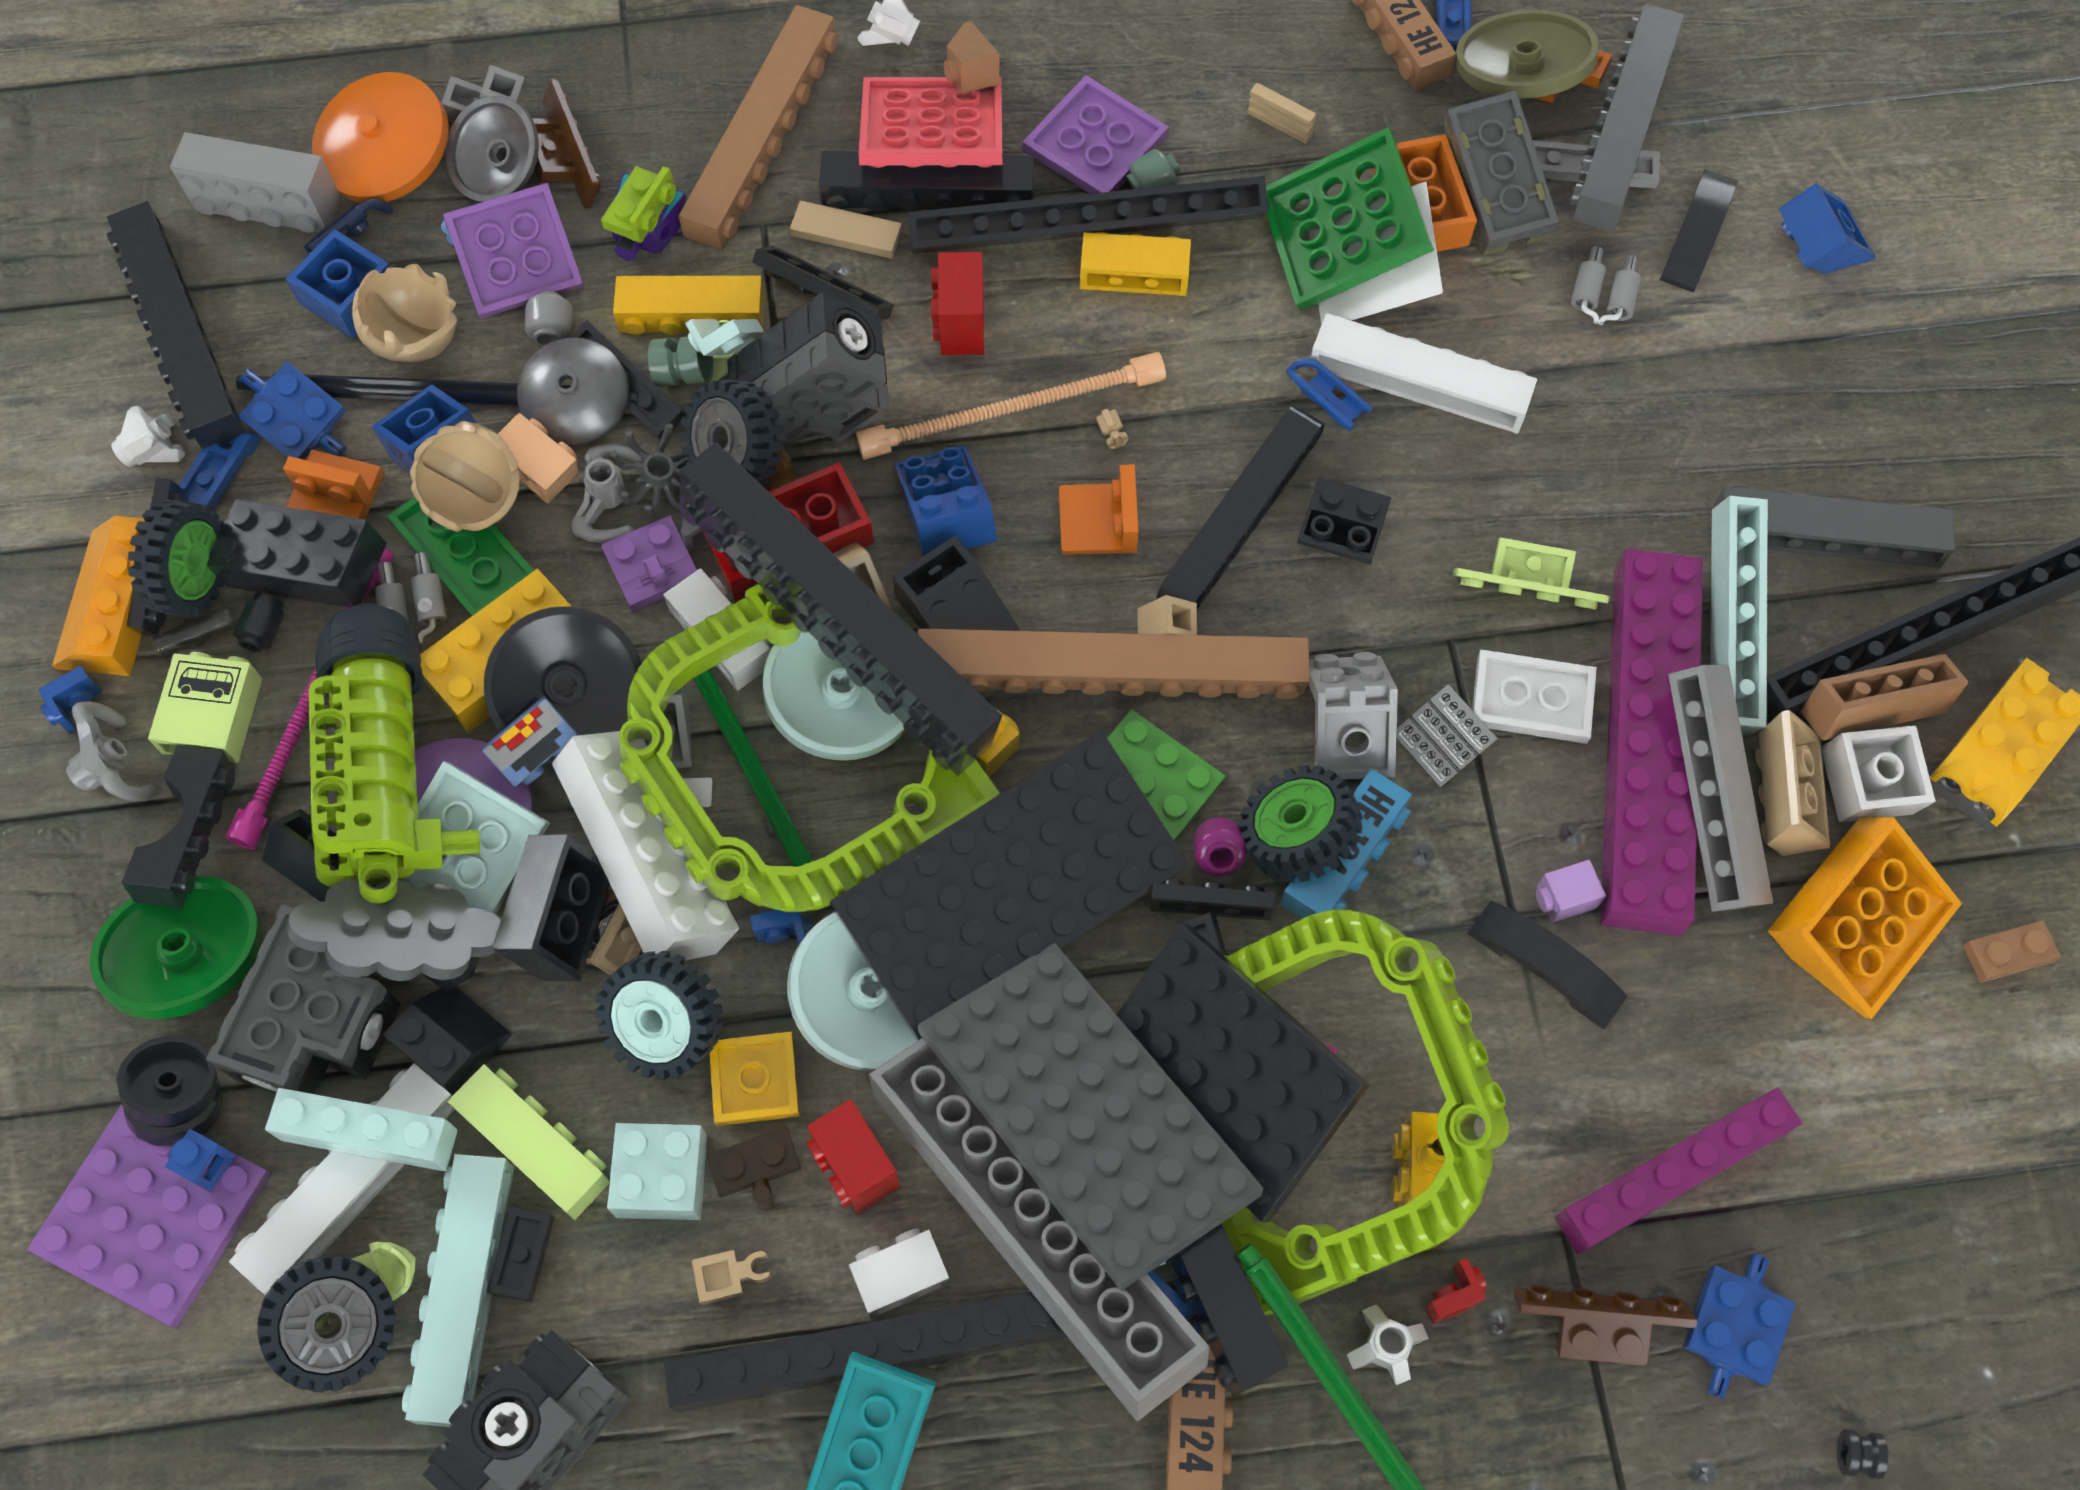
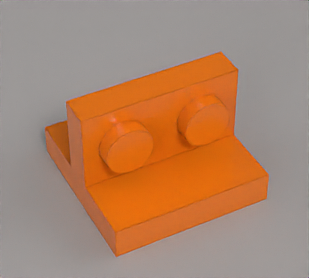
M316 450L310 451L307 460L288 456L283 470L291 481L294 490L286 507L365 520L385 473L381 466Z

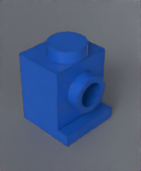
M189 1129L186 1135L178 1139L172 1146L169 1153V1161L165 1168L212 1192L235 1157V1154ZM218 1155L205 1176L201 1177L214 1156Z

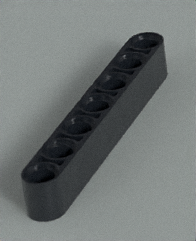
M1294 405L1286 411L1167 575L1157 593V599L1168 595L1197 603V610L1314 448L1324 430V422Z

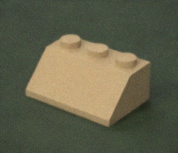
M1790 710L1783 711L1766 728L1759 732L1760 748L1756 749L1755 756L1757 765L1762 771L1763 784H1760L1758 788L1760 802L1765 808V821L1761 825L1762 836L1767 845L1782 856L1830 848L1820 737Z

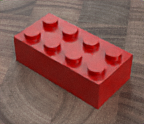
M840 462L769 491L776 500L832 553L855 542L863 548L874 544L871 521ZM703 531L706 543L735 602L745 598L746 590L758 583L753 578H745L735 566L734 560L725 551L723 553L717 551L709 542L707 534Z

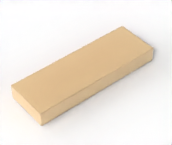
M805 201L799 202L790 227L792 237L893 259L902 233V223Z

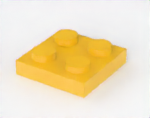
M792 1031L718 1040L717 1044L713 1047L714 1049L710 1052L713 1114L716 1126L800 1117Z

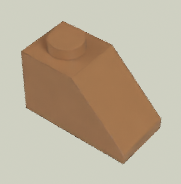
M972 21L965 22L947 45V60L944 61L945 76L961 94L999 85V52Z

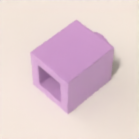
M1590 859L1544 874L1536 890L1538 905L1544 913L1548 912L1552 923L1597 909L1606 897Z

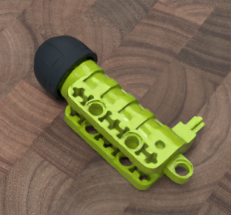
M362 603L341 610L333 615L322 628L317 641L316 680L309 687L311 822L317 879L326 886H332L345 880H357L361 896L371 903L380 904L391 900L397 893L398 880L409 877L415 872V869H442V855L480 854L479 830L441 832L440 819L418 818L412 696L418 692L423 683L420 657L422 652L419 638L411 623L399 612L373 603ZM324 696L329 699L330 708L325 709ZM327 728H335V734L328 736L326 734ZM326 759H335L334 770H326ZM328 791H337V803L328 804ZM335 824L337 828L336 836L329 837L327 835L328 825ZM330 853H338L339 870H330ZM386 880L391 881L383 889H373L366 884L378 885Z

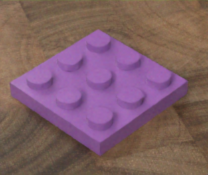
M1085 75L1022 142V151L1028 155H1033L1034 159L1089 194L1118 191L1127 181L1126 175L1130 173L1129 165L1132 161L1152 149H1156L1167 138L1169 127Z
M548 183L443 214L480 319L524 306L531 297L544 291H553L560 295L584 287Z

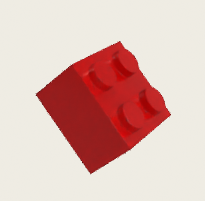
M938 252V267H931L933 341H940L941 355H984L982 252Z
M849 1099L807 1126L812 1139L806 1142L810 1153L822 1173L829 1169L831 1170L833 1175L828 1180L844 1209L852 1205L857 1215L901 1188L894 1166L852 1099Z

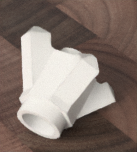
M884 0L882 4L875 1L867 19L873 23L871 29L862 31L858 36V41L863 46L894 42L899 45L901 42L909 46L920 20L913 17L914 14L909 12L903 0Z
M132 406L127 411L122 431L116 437L117 440L111 444L116 457L128 467H133L136 464L141 465L144 462H180L186 455L181 445H173L170 441V427L174 425L173 417L161 414L159 417L152 418L139 406Z
M1377 1304L1362 1310L1366 1324L1371 1332L1365 1345L1347 1354L1353 1370L1372 1362L1388 1369L1396 1385L1410 1380L1411 1376L1407 1358L1412 1345L1429 1339L1422 1323L1407 1327L1388 1319Z

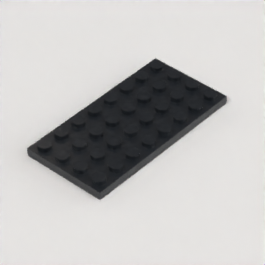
M1101 730L831 900L829 904L918 1041L922 1038L918 1033L919 1023L1028 958L1038 955L1048 946L1056 943L1060 949L1064 948L1151 891L1153 883H1163L1190 864Z

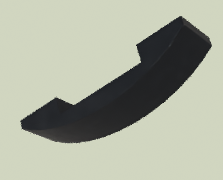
M1704 169L1660 281L1694 293L1729 208L1738 180Z
M1490 901L1468 931L1470 936L1500 957L1506 953L1570 998L1572 1002L1569 1006L1603 1030L1628 997L1608 975L1574 947L1538 923L1501 904Z

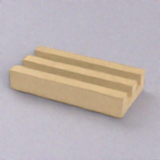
M1256 83L1250 90V96L1252 97L1249 99L1248 104L1250 106L1247 113L1307 144L1313 135L1316 113Z

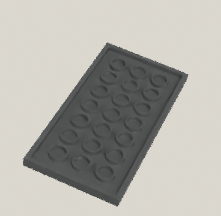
M1056 943L918 1024L920 1036L1120 1291L1262 1196L1263 1187Z

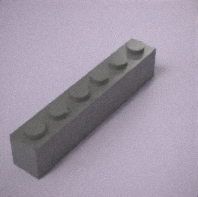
M1745 486L1724 487L1714 503L1715 508L1729 496L1768 499L1767 550L1941 568L1955 551L1953 510L1939 509L1933 505L1908 506L1901 505L1895 501L1879 503L1862 501L1856 497L1845 499L1830 498L1817 493L1807 495L1791 494L1778 489L1770 491L1752 490Z

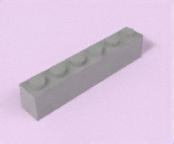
M1701 665L1668 674L1711 910L1716 912L1773 904L1729 666Z

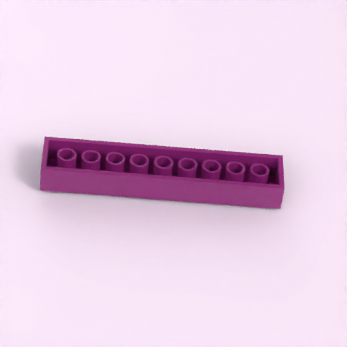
M1626 548L1615 568L1602 888L1606 897L1601 902L1600 926L1681 936L1694 922L1697 828L1668 674L1700 666L1703 557Z

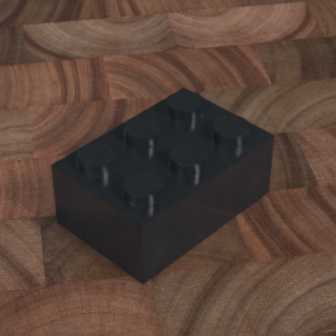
M567 834L528 835L492 949L542 981L581 982L587 962L586 959L610 885L597 856Z

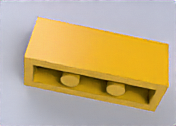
M1083 232L1080 289L1187 296L1191 239H1180L1174 236L1164 238L1148 237L1140 234L1117 235L1106 232Z

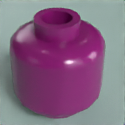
M1214 817L1205 820L1194 833V856L1199 867L1206 873L1213 876H1227L1236 872L1245 861L1246 848L1241 834L1242 831L1234 821L1225 817Z

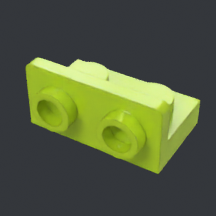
M635 166L602 217L603 228L642 243L648 232H652L657 226L659 215L664 207L669 205L675 197L676 186L671 169L663 166L660 172L655 174Z

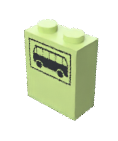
M191 652L190 655L174 653L148 740L162 754L173 755L176 746L180 745L221 750L225 753L229 762L238 763L263 678L250 661L241 657L230 656L225 660L213 658L202 652Z

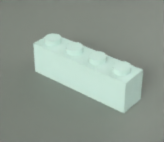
M282 1088L277 1090L265 1128L267 1132L284 1142L445 1172L458 1131L445 1118Z

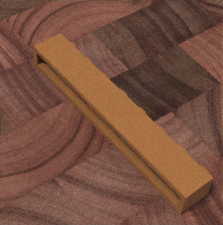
M799 5L794 7L679 214L684 238L723 250L728 239H732L735 236L739 218L743 211L749 210L753 200V193L757 185L765 181L768 165L773 157L776 158L779 155L782 139L787 130L791 131L793 129L797 112L801 104L805 105L807 103L814 80L821 77L826 58L829 53H834L836 50L839 35L835 32L833 16Z

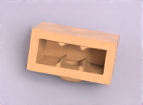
M518 413L498 433L516 458L519 481L547 504L578 474L575 452L564 442L560 441L557 444L547 436L548 431L536 419L531 418L528 420L521 413Z

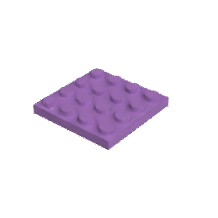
M121 1104L27 1250L176 1329L272 1173L235 1154V1157L213 1191L209 1192L165 1168L169 1161V1153L172 1147L155 1146L138 1139L127 1126ZM218 1155L214 1156L201 1177L205 1176Z

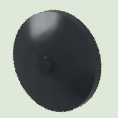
M571 606L541 609L522 617L512 624L494 645L489 655L484 675V695L487 709L496 728L501 732L545 696L576 731V736L620 731L623 724L628 721L627 701L629 689L634 675L642 662L628 636L617 625L602 615ZM551 756V757H550L547 761H545V762H547V763H553V761H554L556 758H555L554 756Z

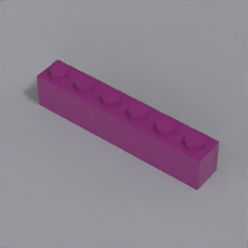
M1777 1087L1568 1206L1554 1218L1577 1255L1779 1140L1803 1123Z

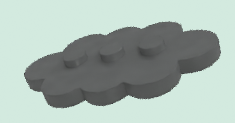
M345 880L333 884L328 889L325 902H306L296 906L290 912L287 933L289 939L296 946L308 951L325 952L328 965L335 972L343 976L365 977L378 972L390 980L406 981L423 973L434 979L448 980L463 975L468 969L470 957L489 956L496 952L492 949L501 919L496 914L485 909L467 908L465 897L457 889L449 885L428 884L418 889L406 881L398 880L396 895L391 900L378 904L371 903L361 896L357 880ZM386 880L382 883H379L375 887L368 883L366 884L373 889H383L387 887L391 881Z

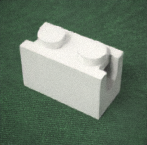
M919 1228L904 1232L895 1238L897 1244L883 1250L879 1246L865 1249L855 1256L856 1262L849 1264L871 1319L951 1285L930 1230L920 1233Z

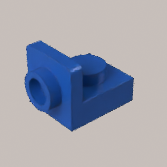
M82 665L38 689L45 701L40 708L47 720L53 726L59 723L69 733L74 731L76 727L68 711L72 710L76 703L91 701L92 698L103 692L97 681Z
M772 910L750 916L757 942L765 941L766 944L783 942L789 938L790 934L796 933L798 944H800L805 935L812 929L810 916L802 917L800 912Z

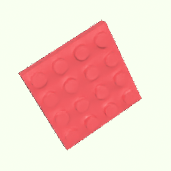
M864 77L859 165H870L875 168L886 165H905L912 168L922 165H941L948 168L957 165H977L979 167L1002 165L1001 77H999V85L962 94L946 77Z

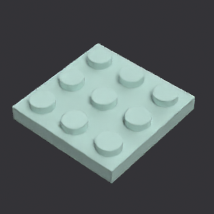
M443 761L418 803V818L440 819L441 832L479 830L480 854L442 855V869H415L412 875L403 880L418 889L428 884L449 885L457 889L465 897L467 908L485 909L497 914L511 890L528 835H544L550 822L453 764Z

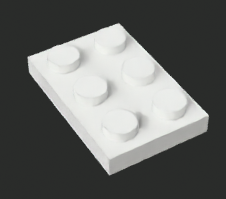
M1480 649L1477 657L1472 711L1489 729L1587 744L1591 738L1597 667Z

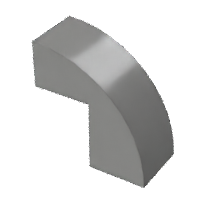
M493 65L489 66L483 87L450 76L441 102L446 111L448 122L454 123L458 115L468 105L484 97L501 96L517 102L524 77Z

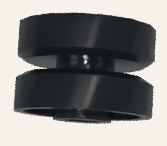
M164 1036L141 1044L133 1049L123 1060L116 1081L127 1126L138 1139L155 1146L172 1147L178 1139L186 1135L189 1129L203 1135L217 1121L223 1101L216 1066L206 1060L209 1050L202 1043L188 1037Z

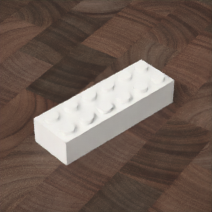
M620 731L572 736L553 761L552 766L643 952L655 951V954L661 951L670 952V958L679 954L686 957L685 960L717 954L739 930V927L726 901L714 897L703 881L696 883L685 866V862L688 860L681 848L674 850L669 844L663 832V828L666 826L659 815L652 817L641 799L644 792L637 782L630 784L624 776L619 763L623 762L619 747ZM638 738L630 743L636 749L647 747L644 739Z

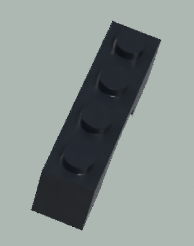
M177 745L163 779L174 798L183 803L182 815L177 825L166 836L151 844L135 847L121 882L135 903L174 908L183 907L187 894H190L195 887V873L199 862L208 853L209 836L213 826L218 824L221 819L222 803L226 792L231 790L234 785L235 771L223 751Z

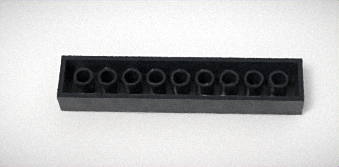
M717 442L680 470V512L684 519L692 526L698 525L707 534L709 542L717 551L721 553L725 551L734 560L735 566L745 578H753L762 587L764 595L775 606L781 605L790 614L792 622L803 633L809 632L818 641L821 651L829 659H837L846 668L849 678L857 686H865L875 696L877 705L889 715L893 713L903 723L904 730L914 741H922L932 751L934 760L946 770L951 769L959 776L991 747L1002 714Z

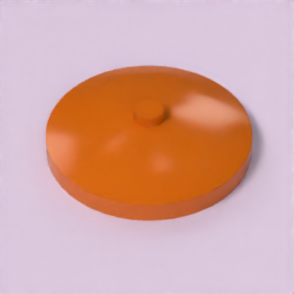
M399 72L372 74L349 84L328 103L319 117L314 130L312 153L313 155L322 156L342 197L358 203L369 199H381L385 202L396 200L419 187L438 166L448 142L449 125L447 114L438 97L421 80Z

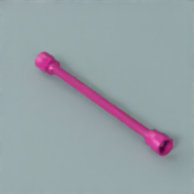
M385 548L378 565L383 562L392 563L394 555ZM378 566L371 579V582L368 586L362 603H364L366 595H368V591L373 589L375 583H381ZM316 667L312 673L313 675L310 677L311 680L308 681L309 684H307L304 690L305 693L302 694L294 715H292V719H290V723L287 725L288 728L283 733L284 737L281 738L279 746H277V750H275V754L272 757L273 759H271V763L268 765L269 768L264 773L265 777H262L260 786H258V790L255 792L256 795L248 802L245 809L238 808L225 835L226 840L237 846L255 850L269 820L264 817L267 812L266 804L269 803L270 795L273 794L275 786H277V782L280 779L279 777H281V773L284 771L283 768L288 763L287 759H290L292 750H294V746H296V742L299 740L298 737L301 736L303 731L302 728L305 727L307 719H309V687L316 680Z

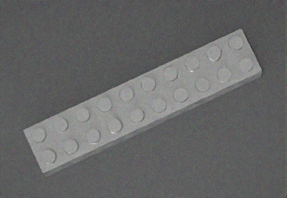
M923 1038L869 1074L872 1094L876 1102L1137 1422L1207 1367L1209 1346L1150 1276L1146 1274L1120 1291Z

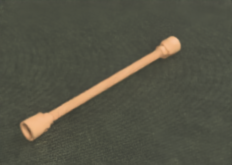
M1154 352L1130 359V365L1123 366L1120 371L1116 370L1115 372H1108L1107 375L1104 373L1098 375V377H1089V380L1088 378L1081 379L1080 382L1063 384L1062 387L1059 385L1058 387H1053V389L1036 391L1035 394L1032 392L1031 395L1026 394V396L1022 395V397H1013V400L1009 398L1008 401L991 403L990 406L987 404L986 407L983 405L981 408L964 410L963 413L960 411L959 413H954V415H946L945 418L941 416L936 418V420L923 421L922 424L919 422L918 425L915 423L913 426H904V429L903 427L899 429L894 427L885 429L884 424L855 431L858 448L862 460L891 453V447L899 445L902 441L905 442L906 439L911 440V438H919L920 435L924 437V434L927 436L929 433L946 431L947 428L950 430L952 427L965 426V423L967 425L973 424L974 421L979 422V420L991 419L992 416L995 418L997 415L1010 414V411L1012 413L1018 412L1019 409L1022 411L1024 408L1036 407L1037 404L1041 406L1046 404V402H1055V399L1056 401L1063 400L1064 397L1067 399L1073 397V395L1090 393L1091 390L1095 391L1100 390V388L1104 389V387H1112L1113 384L1116 386L1122 384V382L1126 384L1135 382L1137 387L1164 381L1166 380L1165 365L1161 354Z

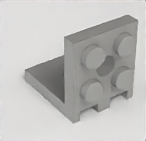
M1359 652L1354 654L1353 657L1338 658L1333 654H1319L1315 656V659H1309V687L1315 699V766L1323 767L1325 772L1330 769L1337 776H1341L1342 779H1363L1371 768L1384 777H1395L1398 688L1382 657L1370 652ZM1362 732L1366 734V739L1358 747H1349L1345 744L1349 734Z

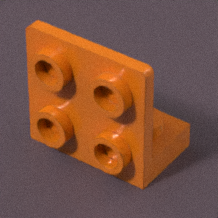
M1135 464L1120 465L1119 479H1112V484L1059 486L1061 553L1063 555L1137 553L1139 531Z

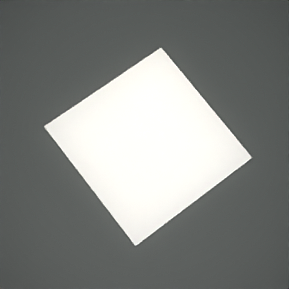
M1426 182L1414 185L1412 189L1434 251L1318 303L1321 325L1326 313L1334 316H1344L1352 321L1443 293ZM1379 197L1375 199L1370 205V210L1380 209L1385 204L1386 198ZM1353 213L1342 214L1338 218L1336 225L1342 226L1347 224L1352 219ZM1390 226L1385 228L1381 232L1379 239L1391 238L1396 232V227ZM1319 228L1309 230L1310 241L1317 237L1320 231ZM1352 243L1348 247L1346 254L1354 255L1358 253L1363 243ZM1329 257L1318 259L1313 266L1314 270L1325 268L1329 262Z

